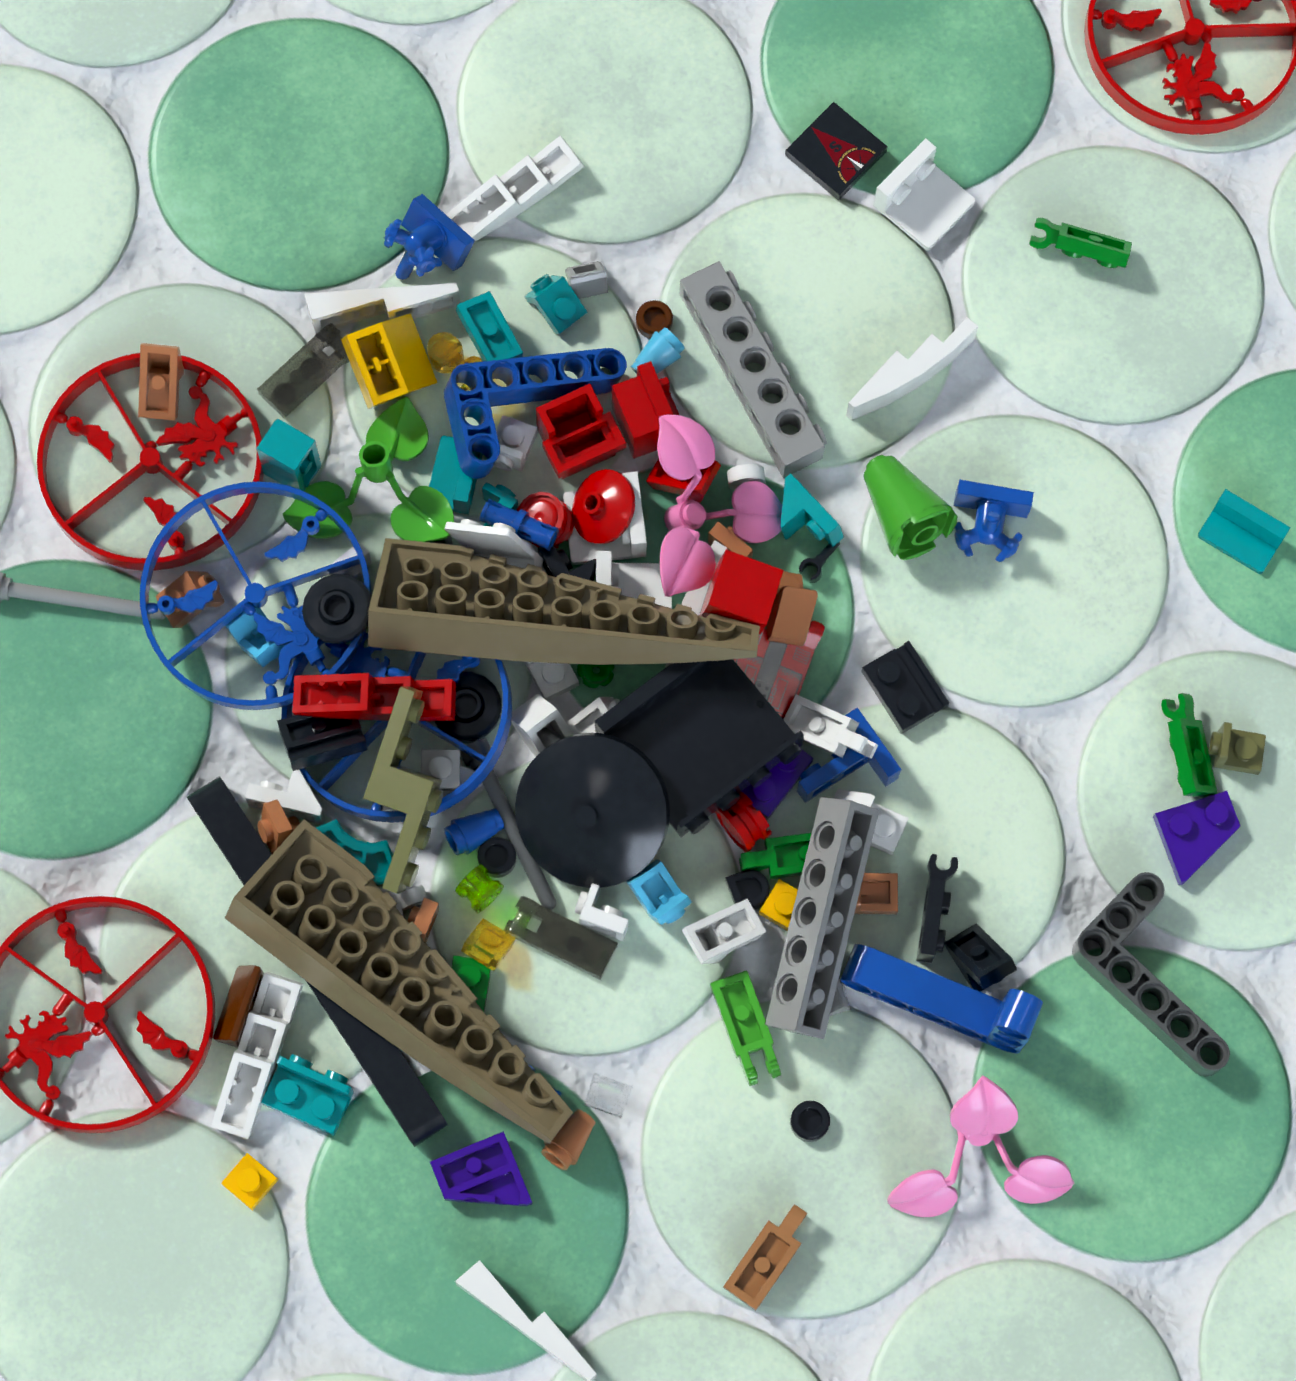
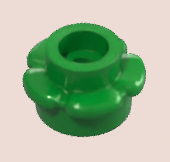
M578 664L577 673L579 677H582L584 685L589 688H597L599 685L607 686L611 683L614 677L612 670H614L615 666L614 664ZM595 667L599 668V669H600V672H599V673H594V672L592 671L593 668H595Z

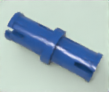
M488 499L480 515L481 522L491 526L494 523L509 525L516 530L515 533L520 538L537 544L548 551L553 547L559 532V528L530 517L529 512L525 510L516 511L492 499Z

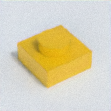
M779 879L760 909L759 915L788 931L798 889Z
M246 1153L221 1184L253 1211L276 1184L278 1178L251 1155Z

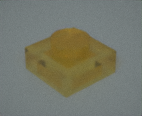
M483 918L464 942L461 952L495 971L513 947L516 938Z

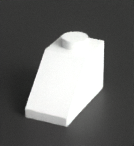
M538 693L512 712V724L535 757L554 742L573 735L558 709Z

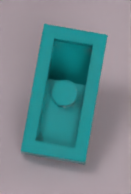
M790 473L785 478L781 514V531L786 540L789 539L801 527L806 525L818 541L825 538L832 546H835L844 538L840 525Z

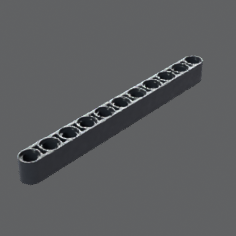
M219 776L187 796V799L242 884L245 885L268 860L271 853ZM307 982L412 1145L416 1147L448 1125L399 1048Z

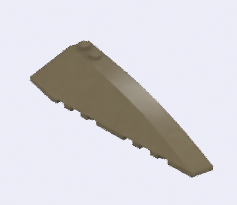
M385 538L368 611V647L486 659L561 664H664L757 657L760 629L758 625L713 613L708 615L707 618L698 616L692 611L691 607L677 604L675 609L655 604L654 597L640 594L637 599L621 595L622 589L565 573H561L557 577L550 576L539 566L528 564L524 569L506 564L507 558L491 554L489 559L474 555V549L460 545Z
M303 819L234 896L225 919L352 1016L413 1059L487 1107L550 1144L573 1114V1111L541 1073H535L524 1060L526 1056L517 1045L512 1046L499 1030L501 1026L491 1014L486 1015L476 1003L477 997L436 949H430L420 937L422 932L413 921L409 923L396 908L397 903L387 891L383 893L373 881L375 876L370 870Z

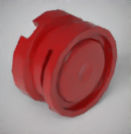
M537 492L530 494L517 508V511L525 510L529 512L530 517L559 528L554 543L555 548H559L558 545L563 541H568L573 533L574 522L571 509L551 493Z
M740 792L741 798L735 805L726 811H722L719 808L715 811V815L734 843L744 852H749L757 840H765L772 835V831L770 829L768 831L765 830L770 826L760 810L757 811L752 805V800L743 792Z

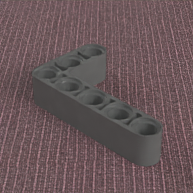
M1149 872L1140 873L1082 931L1073 944V958L1079 966L1193 1072L1199 1076H1212L1220 1071L1229 1061L1230 1050L1227 1043L1121 945L1155 909L1164 896V884L1157 875ZM1140 885L1148 887L1152 891L1153 900L1143 901L1139 899L1136 895L1135 887ZM1116 912L1124 915L1127 920V927L1123 929L1114 927L1110 922L1109 914ZM1089 939L1096 941L1101 947V955L1091 956L1087 954L1083 947V941ZM1120 966L1127 969L1130 974V982L1120 983L1116 981L1112 974V968ZM1150 993L1156 996L1159 1001V1009L1153 1011L1145 1008L1141 1001L1142 994ZM1179 1020L1185 1023L1188 1028V1036L1181 1038L1174 1035L1170 1027L1171 1021ZM1208 1047L1215 1051L1218 1058L1216 1065H1208L1203 1062L1200 1056L1201 1048Z

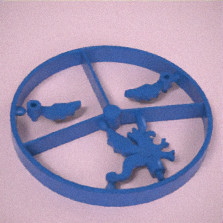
M242 482L212 490L187 504L170 519L156 537L146 558L141 576L140 610L147 637L161 662L182 685L198 696L225 707L242 710H267L285 707L293 704V693L278 697L277 689L273 684H276L277 680H283L289 674L293 658L304 653L311 666L316 665L319 672H322L321 675L340 674L355 656L366 633L365 630L352 640L336 664L330 670L326 669L322 662L325 656L318 646L320 639L316 638L305 625L302 615L303 605L299 608L296 607L299 600L294 587L361 564L364 585L372 597L369 570L363 551L349 526L333 509L315 496L300 489L273 482ZM252 493L277 494L300 500L318 510L315 517L307 516L304 518L301 530L295 536H287L279 545L265 552L266 558H277L281 562L288 558L297 559L300 552H305L308 535L317 534L320 530L319 521L325 520L326 517H329L344 532L353 545L357 556L264 588L259 583H251L208 506L232 496ZM204 508L248 584L244 593L245 599L167 660L155 638L150 614L158 612V609L165 615L172 614L176 608L189 613H194L196 609L204 610L206 603L214 600L213 593L217 590L218 582L214 580L201 588L190 590L181 598L162 596L157 604L149 603L150 582L158 557L173 533L186 520ZM283 591L287 604L292 608L289 609L282 606L281 608L284 613L277 614V618L289 625L292 631L285 630L281 623L270 621L256 613L255 608L263 607L268 601V596ZM243 611L249 616H254V621L258 624L257 632L264 635L267 643L274 642L277 646L285 645L280 650L278 658L279 672L275 674L273 671H268L263 675V681L269 686L265 690L266 699L262 700L234 699L209 692L185 678L174 667Z
M365 633L355 656L340 673H370L373 677H386V674L389 677L411 676L415 680L426 653L416 652L408 671L396 667L387 669L390 665V659L387 656L384 657L385 660L381 663L379 658L373 659L371 657L374 650L382 651L383 648H364V643L368 639V633ZM322 640L318 641L319 647L325 643V646L331 649L330 653L339 659L349 647L346 643L332 644ZM304 653L297 656L292 664L285 683L283 696L294 692V676L302 675L309 662ZM462 656V659L445 662L443 668L437 670V678L435 680L453 679L456 683L459 681L460 673L468 667L475 668L479 665L480 658ZM494 659L502 684V715L496 738L486 757L426 721H419L417 723L419 726L481 762L478 769L462 785L442 798L438 811L436 813L431 812L430 816L451 808L471 794L486 779L502 754L512 718L511 686L502 660ZM293 704L282 707L281 719L293 716ZM378 720L364 734L367 747L387 727L389 721ZM363 752L343 757L319 784L314 781L306 768L299 769L307 782L325 800L351 815L377 822L394 823L405 821L406 813L382 811V805L378 803H373L371 810L346 803L327 792Z

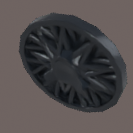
M332 574L323 577L311 586L304 598L302 614L305 625L316 638L326 643L342 644L352 641L362 634L368 626L371 593L360 580L349 574Z
M461 672L459 681L456 682L455 720L434 722L439 730L460 742L476 741L487 736L497 726L502 713L501 696L496 686L485 676L474 672Z

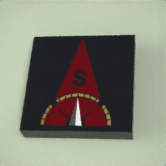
M833 102L785 150V156L837 200H840L887 152L888 146Z

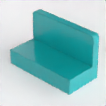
M490 291L457 304L456 313L482 361L523 357V351Z
M443 435L440 438L429 487L438 490L446 497L453 512L469 515L477 479L467 476L461 470L453 437ZM472 452L477 459L482 460V453Z
M1225 489L1199 531L1198 538L1256 573L1262 574L1291 527Z

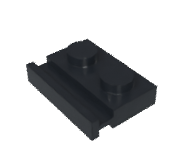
M910 641L905 642L901 647L891 650L862 667V674L901 734L949 706L948 700Z
M295 715L277 720L279 732L293 771L368 750L359 719Z

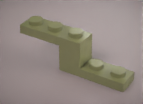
M402 686L399 689L363 799L407 814L382 887L394 893L405 891L407 886L412 887L419 869V865L414 864L419 849H425L430 838L431 828L427 827L431 812L436 813L443 798V791L439 790L442 780L399 765L400 760L405 761L410 752L412 739L408 735L412 723L417 724L419 722L425 704L424 701L420 700L423 691L409 686Z

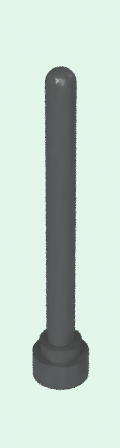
M486 738L467 745L485 757L491 749ZM460 750V755L465 765L470 766L473 771H476L481 762ZM492 769L482 783L494 808L499 812L503 820L504 829L515 848V852L541 906L545 910H553L556 907V899L539 864L530 855L521 839L516 816Z

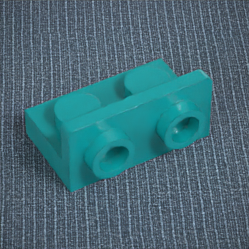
M291 1054L289 1059L279 1056L276 1062L278 1065L277 1070L261 1103L335 1136L354 1094L352 1087L347 1085L349 1079L331 1070H327L325 1075L311 1069L313 1063L294 1054Z

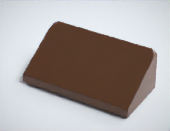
M248 965L239 966L236 969L213 1035L215 1041L238 1048L248 1014L253 1010L264 972L261 967Z

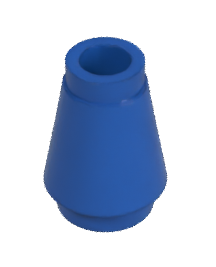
M493 808L489 811L451 820V825L444 828V833L449 846L456 855L462 853L469 855L488 839L503 830L504 823L499 812Z

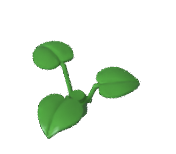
M404 397L388 407L370 426L366 435V444L359 451L361 467L355 469L356 477L348 498H346L344 490L339 485L329 481L316 482L304 490V492L315 496L327 504L350 527L353 517L348 506L354 503L363 477L374 483H382L387 480L397 498L402 502V504L393 509L390 517L394 533L402 540L421 542L444 540L450 536L444 530L446 522H454L450 503L441 492L432 487L419 486L407 498L395 479L392 465L393 458L400 461L412 460L423 453L429 441L427 426L408 397ZM295 499L292 505L283 513V518L293 529L299 532L304 518L307 516L315 517L318 510ZM326 517L325 520L319 521V532L308 536L313 538H331L340 535L343 531L329 517Z

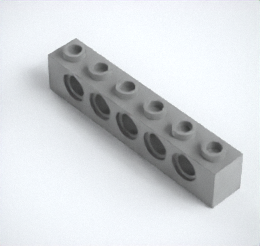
M720 261L681 279L679 294L781 476L785 478L790 473L793 474L823 458L824 445L827 441L818 424L812 425L807 413H809V409L803 396L800 393L795 394L789 384L791 377L783 362L777 363L772 354L774 348L768 334L765 331L760 333L754 323L756 315L751 304L748 301L743 302L737 293L739 286L734 274L730 270L726 272ZM715 302H723L729 308L724 311H717L711 305ZM739 332L746 339L736 342L731 340L728 335ZM750 363H758L764 369L754 373L747 370L745 366ZM770 393L776 394L781 398V401L771 404L766 402L763 396ZM791 424L799 432L788 435L783 433L780 428L783 425Z
M820 797L765 1025L796 1034L824 1039L878 818V809L852 800Z

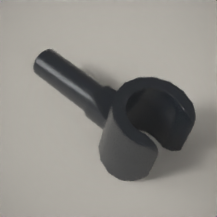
M840 542L835 546L828 543L815 558L804 559L799 566V573L801 574L807 566H814L818 570L810 579V583L819 581L822 576L821 567L840 545Z

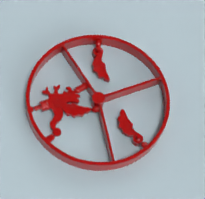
M1090 0L1084 29L1087 56L1091 68L1105 92L1114 102L1135 118L1156 128L1181 134L1204 135L1231 130L1248 123L1266 111L1278 99L1288 84L1296 66V0H1281L1285 6L1290 23L1204 25L1200 19L1194 18L1189 0H1179L1186 23L1183 30L1104 59L1100 58L1096 47L1093 20L1102 18L1101 24L1105 29H1113L1118 23L1129 31L1138 30L1141 32L1145 27H1152L1154 25V20L1159 18L1162 10H1133L1129 14H1121L1115 11V9H1110L1102 14L1100 10L1094 9L1096 0ZM1210 0L1209 5L1213 8H1220L1223 13L1231 11L1237 14L1240 10H1246L1252 0ZM1292 36V55L1289 68L1278 86L1258 104L1253 106L1249 99L1244 98V91L1241 88H1235L1231 94H1227L1219 84L1214 81H1207L1212 78V72L1217 69L1214 62L1216 54L1211 51V45L1209 44L1212 38ZM1202 39L1204 46L1201 56L1194 66L1195 74L1193 76L1191 67L1194 57L1189 56L1187 59L1185 53H1182L1179 60L1173 45L1184 42L1189 46H1194ZM1163 49L1168 60L1174 62V64L1170 63L1167 65L1166 72L1170 70L1175 71L1172 76L1177 78L1176 82H1170L1167 78L1162 80V83L1165 84L1163 89L1169 88L1176 92L1172 95H1165L1163 99L1169 100L1168 105L1172 106L1177 98H1182L1187 113L1192 114L1194 120L1168 116L1144 106L1127 94L1114 81L1107 69ZM1211 95L1222 103L1240 101L1244 111L1220 119L1200 120L1199 112L1203 109L1200 97Z
M140 353L121 356L89 370L66 389L51 409L44 423L37 451L39 484L45 502L58 526L74 544L86 553L114 566L143 571L146 558H133L110 553L87 542L76 534L73 529L145 472L149 474L160 472L194 500L202 496L185 483L183 478L192 470V463H196L199 467L206 465L200 458H207L208 452L216 454L213 460L215 464H218L219 460H225L220 453L222 447L227 448L232 455H235L234 449L238 448V443L227 442L225 438L238 428L236 423L242 418L248 417L256 438V448L261 442L262 437L257 420L245 397L229 379L205 363L181 355L184 369L199 374L195 382L197 386L191 387L188 391L192 399L201 400L194 417L197 426L190 422L186 424L177 422L174 427L165 428L164 435L159 436L156 442L149 441L145 444L143 443L105 379L117 372L140 367ZM209 379L214 381L238 402L242 410L232 417L226 415L215 424L208 416L210 400L200 387L205 386ZM98 381H101L142 449L140 463L64 522L53 505L47 484L46 465L49 444L57 424L66 423L71 435H83L88 439L90 446L98 450L109 463L113 462L112 450L115 445L109 439L108 431H103L99 425H84L81 418L77 416H72L68 419V416L64 414L78 396ZM191 440H196L192 444L178 447V451L182 453L179 456L180 460L189 459V461L183 462L174 473L163 465L160 453L156 449L157 445L187 444ZM257 453L253 482H263L264 473ZM259 493L248 494L243 505L232 519L215 505L211 504L208 506L211 513L226 524L222 532L227 541L245 523L254 508ZM144 497L143 499L145 504L154 513L159 525L165 526L176 514L174 506L166 504L162 498L154 500L151 497ZM176 530L168 540L170 548L174 550V555L158 557L153 571L172 569L197 561L224 545V542L219 533H217L206 542L185 551L184 536Z
M95 896L72 899L55 904L32 916L16 928L0 946V968L10 954L64 993L52 1009L54 1015H50L48 1011L44 1010L39 1013V1016H44L43 1022L38 1021L39 1026L30 1028L29 1022L31 1017L26 1015L24 1020H19L24 1027L23 1034L15 1032L12 1026L8 1028L9 1034H5V1038L8 1040L18 1039L19 1046L7 1056L9 1061L0 1068V1088L17 1106L32 1117L59 1129L79 1133H107L123 1130L145 1122L164 1111L188 1089L198 1075L209 1052L214 1034L216 1015L213 986L203 959L193 943L179 927L161 913L143 904L117 897ZM90 907H115L135 911L160 922L175 934L102 1003L94 1001L86 1004L13 951L14 947L35 928L48 920L56 918L61 923L57 931L59 936L66 941L65 958L70 960V966L79 968L83 974L89 972L95 975L102 974L103 971L91 959L86 947L78 944L76 940L77 930L70 922H65L67 920L66 913ZM183 941L194 956L203 978L207 998L206 1025L199 1050H189L188 1045L184 1041L172 1040L166 1037L163 1028L152 1023L141 1011L137 1012L139 1025L136 1030L142 1035L144 1044L151 1045L153 1050L163 1051L171 1049V1053L176 1059L183 1060L188 1058L193 1061L181 1081L166 1096L156 1102L105 1024L109 1017L107 1010L174 947ZM72 1001L84 1008V1017L93 1025L91 1032L60 1035L55 1040H50L54 1035L69 1030L67 1025H63L67 1021L66 1017L57 1018L56 1016L62 1015ZM105 1032L152 1104L151 1107L133 1116L108 1123L79 1124L49 1117L54 1107L52 1100L58 1099L61 1091L55 1085L50 1087L47 1085L53 1071V1061L47 1052L57 1058L62 1056L71 1058L75 1052L84 1050V1043L89 1041L92 1035L99 1036ZM29 1059H32L39 1067L37 1084L40 1090L45 1092L46 1097L49 1098L42 1103L39 1111L32 1109L22 1102L3 1080L5 1072L8 1073L14 1066L19 1069Z

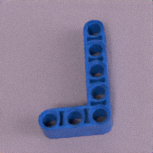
M602 348L458 365L453 369L445 386L444 399L461 470L471 478L480 479L486 477L491 472L498 459L500 445L491 407L554 400L588 384H591L596 395L612 392V385L619 383L627 368V361L624 355L614 348ZM600 367L609 369L613 375L604 373ZM565 371L574 373L578 379L568 377ZM529 375L539 377L542 383L533 381ZM493 379L502 380L507 387L497 385ZM457 383L466 384L471 391L460 389ZM465 417H471L475 419L479 425L475 426L469 424L465 420ZM472 452L482 453L487 460L477 459Z
M862 944L854 945L840 979L844 985L1003 1051L1015 1054L1020 1053L1029 1041L1043 1005L1041 999L1017 989H1010L1001 1001Z

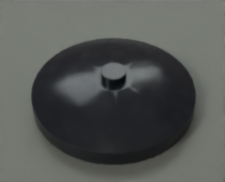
M580 733L554 742L531 761L518 786L515 814L517 827L526 849L544 870L568 884L590 888L591 884L594 883L603 888L631 879L654 859L667 835L670 820V804L666 786L660 773L642 751L629 742L612 735Z

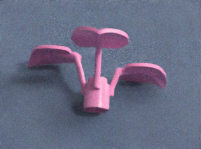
M663 415L659 417L657 452L663 470L677 480H687L693 477L683 494L676 498L678 504L669 507L664 516V522L669 532L664 537L661 545L660 577L664 595L670 597L699 589L710 582L714 575L716 566L714 552L708 543L699 540L700 533L695 531L705 521L734 516L733 531L739 539L747 543H762L774 538L781 531L782 504L772 489L766 484L758 481H748L740 484L732 494V506L734 509L706 513L700 503L688 500V498L702 478L700 469L708 468L714 463L715 447L713 440L703 426L690 418L680 415Z
M981 1076L975 1086L956 1102L950 1112V1122L957 1130L958 1142L948 1177L944 1178L943 1174L937 1170L917 1172L893 1189L888 1196L887 1202L896 1210L918 1217H935L949 1211L958 1199L957 1191L951 1185L956 1181L966 1140L974 1146H984L992 1140L994 1141L1007 1170L1013 1174L1005 1180L1004 1189L1009 1196L1017 1201L1037 1204L1054 1200L1068 1192L1072 1188L1074 1180L1067 1165L1052 1156L1040 1155L1030 1157L1024 1160L1019 1165V1168L1012 1163L999 1134L1010 1131L1018 1121L1016 1105L1009 1095L987 1077Z

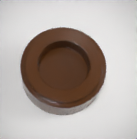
M652 300L645 302L639 307L636 314V327L644 337L650 339L655 331L659 333L664 327L669 331L672 328L673 314L665 303Z

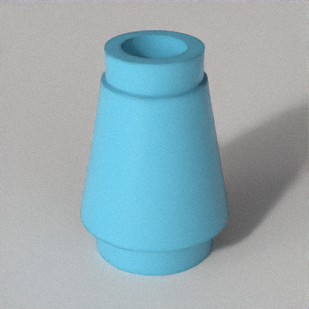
M664 327L659 333L657 331L654 332L630 367L637 374V366L651 361L656 374L680 359V353L685 347L671 331Z

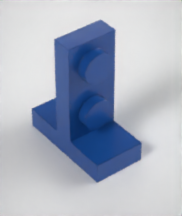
M858 707L845 716L859 723L855 733L878 744L872 759L847 747L843 758L832 754L833 760L822 767L819 763L810 766L801 773L800 777L802 780L799 781L797 792L805 803L866 763L870 764L885 787L898 779L901 768Z

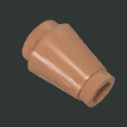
M577 1109L550 1144L544 1141L545 1147L541 1151L542 1155L551 1164L562 1170H567L570 1165H576L596 1122L586 1112Z

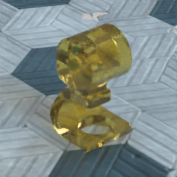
M437 333L428 341L429 362L437 372L451 373L458 365L483 362L481 358L476 356H470L464 360L462 344L451 333ZM466 384L459 387L464 391H471Z

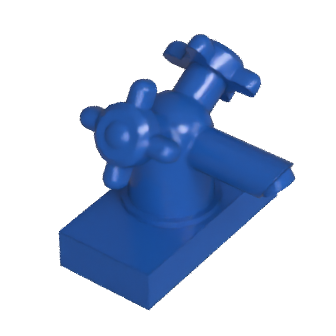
M423 194L413 198L403 221L396 219L390 223L385 230L384 236L385 247H392L394 242L404 246L405 253L395 273L396 277L400 280L407 279L411 275L414 266L417 268L416 273L419 277H422L424 273L432 271L435 267L442 266V262L452 271L457 270L463 266L475 242L470 235ZM400 225H402L407 231L400 229Z
M960 479L955 492L953 506L975 509L977 511L973 529L965 531L961 522H957L954 536L958 548L964 551L967 557L973 556L970 545L980 542L985 545H994L1001 550L995 559L996 561L1002 562L1005 558H1010L1016 553L1023 536L1018 532L1013 538H1009L1003 533L1006 515L1027 518L1032 507L1034 492Z

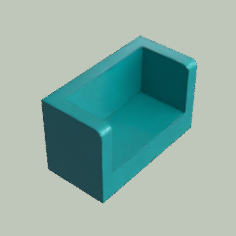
M280 419L274 421L256 448L263 473L280 484L302 491L309 486L322 466L316 441Z

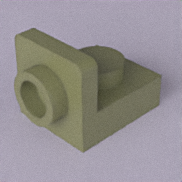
M1224 722L1218 732H1212L1209 754L1215 755L1213 767L1259 775L1262 769L1266 735L1232 729V723Z

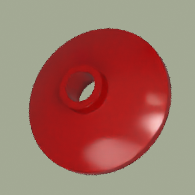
M604 469L592 473L581 483L573 500L572 518L577 532L583 539L594 544H607L618 539L626 531L635 511V494L630 481L620 472Z

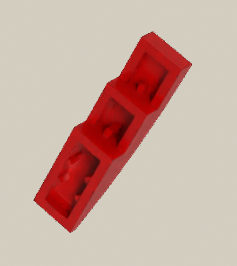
M370 673L294 676L292 713L294 715L389 721L400 687L409 686L423 691L420 700L424 701L425 704L419 721H454L456 683L453 679L414 680L411 676L373 677Z

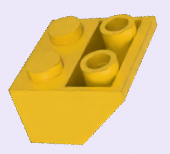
M411 313L374 324L350 333L341 339L368 409L438 383Z

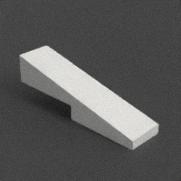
M457 283L304 293L315 334L384 313L387 314L388 320L411 313L413 319L456 307L457 304H460Z
M480 1260L455 1281L458 1287L585 1381H593L597 1377L596 1372L549 1316L543 1312L531 1322Z

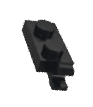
M932 854L928 861L929 879L926 888L916 961L932 963L936 952H943L946 930L939 929L941 914L948 915L951 892H945V884L957 871V857H952L948 870H940L936 866L937 854Z

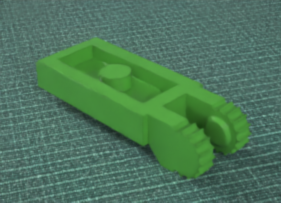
M747 970L711 982V991L736 1058L740 1059L748 1085L758 1084V1074L749 1054L759 1050L763 1051L766 1061L765 1065L771 1077L781 1076V1071L772 1048L774 1042L768 1026L765 1025L766 1020Z

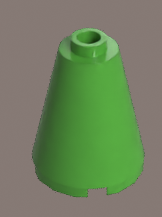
M879 455L869 461L863 477L888 548L894 557L898 555L901 560L917 558L934 549L936 545L933 541L941 534L947 538L952 533L957 524L958 517L953 508L894 456Z

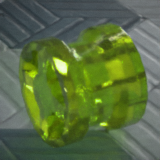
M480 864L463 878L456 887L455 892L461 898L466 897L471 902V908L478 914L499 896L504 885L499 880H492L488 876V870Z

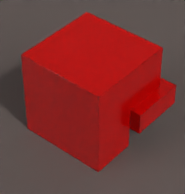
M651 361L637 366V377L612 385V409L633 459L657 451L660 416L679 415L669 391L670 382L668 377L659 379Z
M591 384L536 407V423L538 432L543 440L542 447L558 479L562 478L563 480L607 460L626 448V441L611 412L603 414V408Z
M725 550L715 567V572L710 580L699 616L707 618L708 615L713 613L760 626L759 634H761L767 625L784 570Z

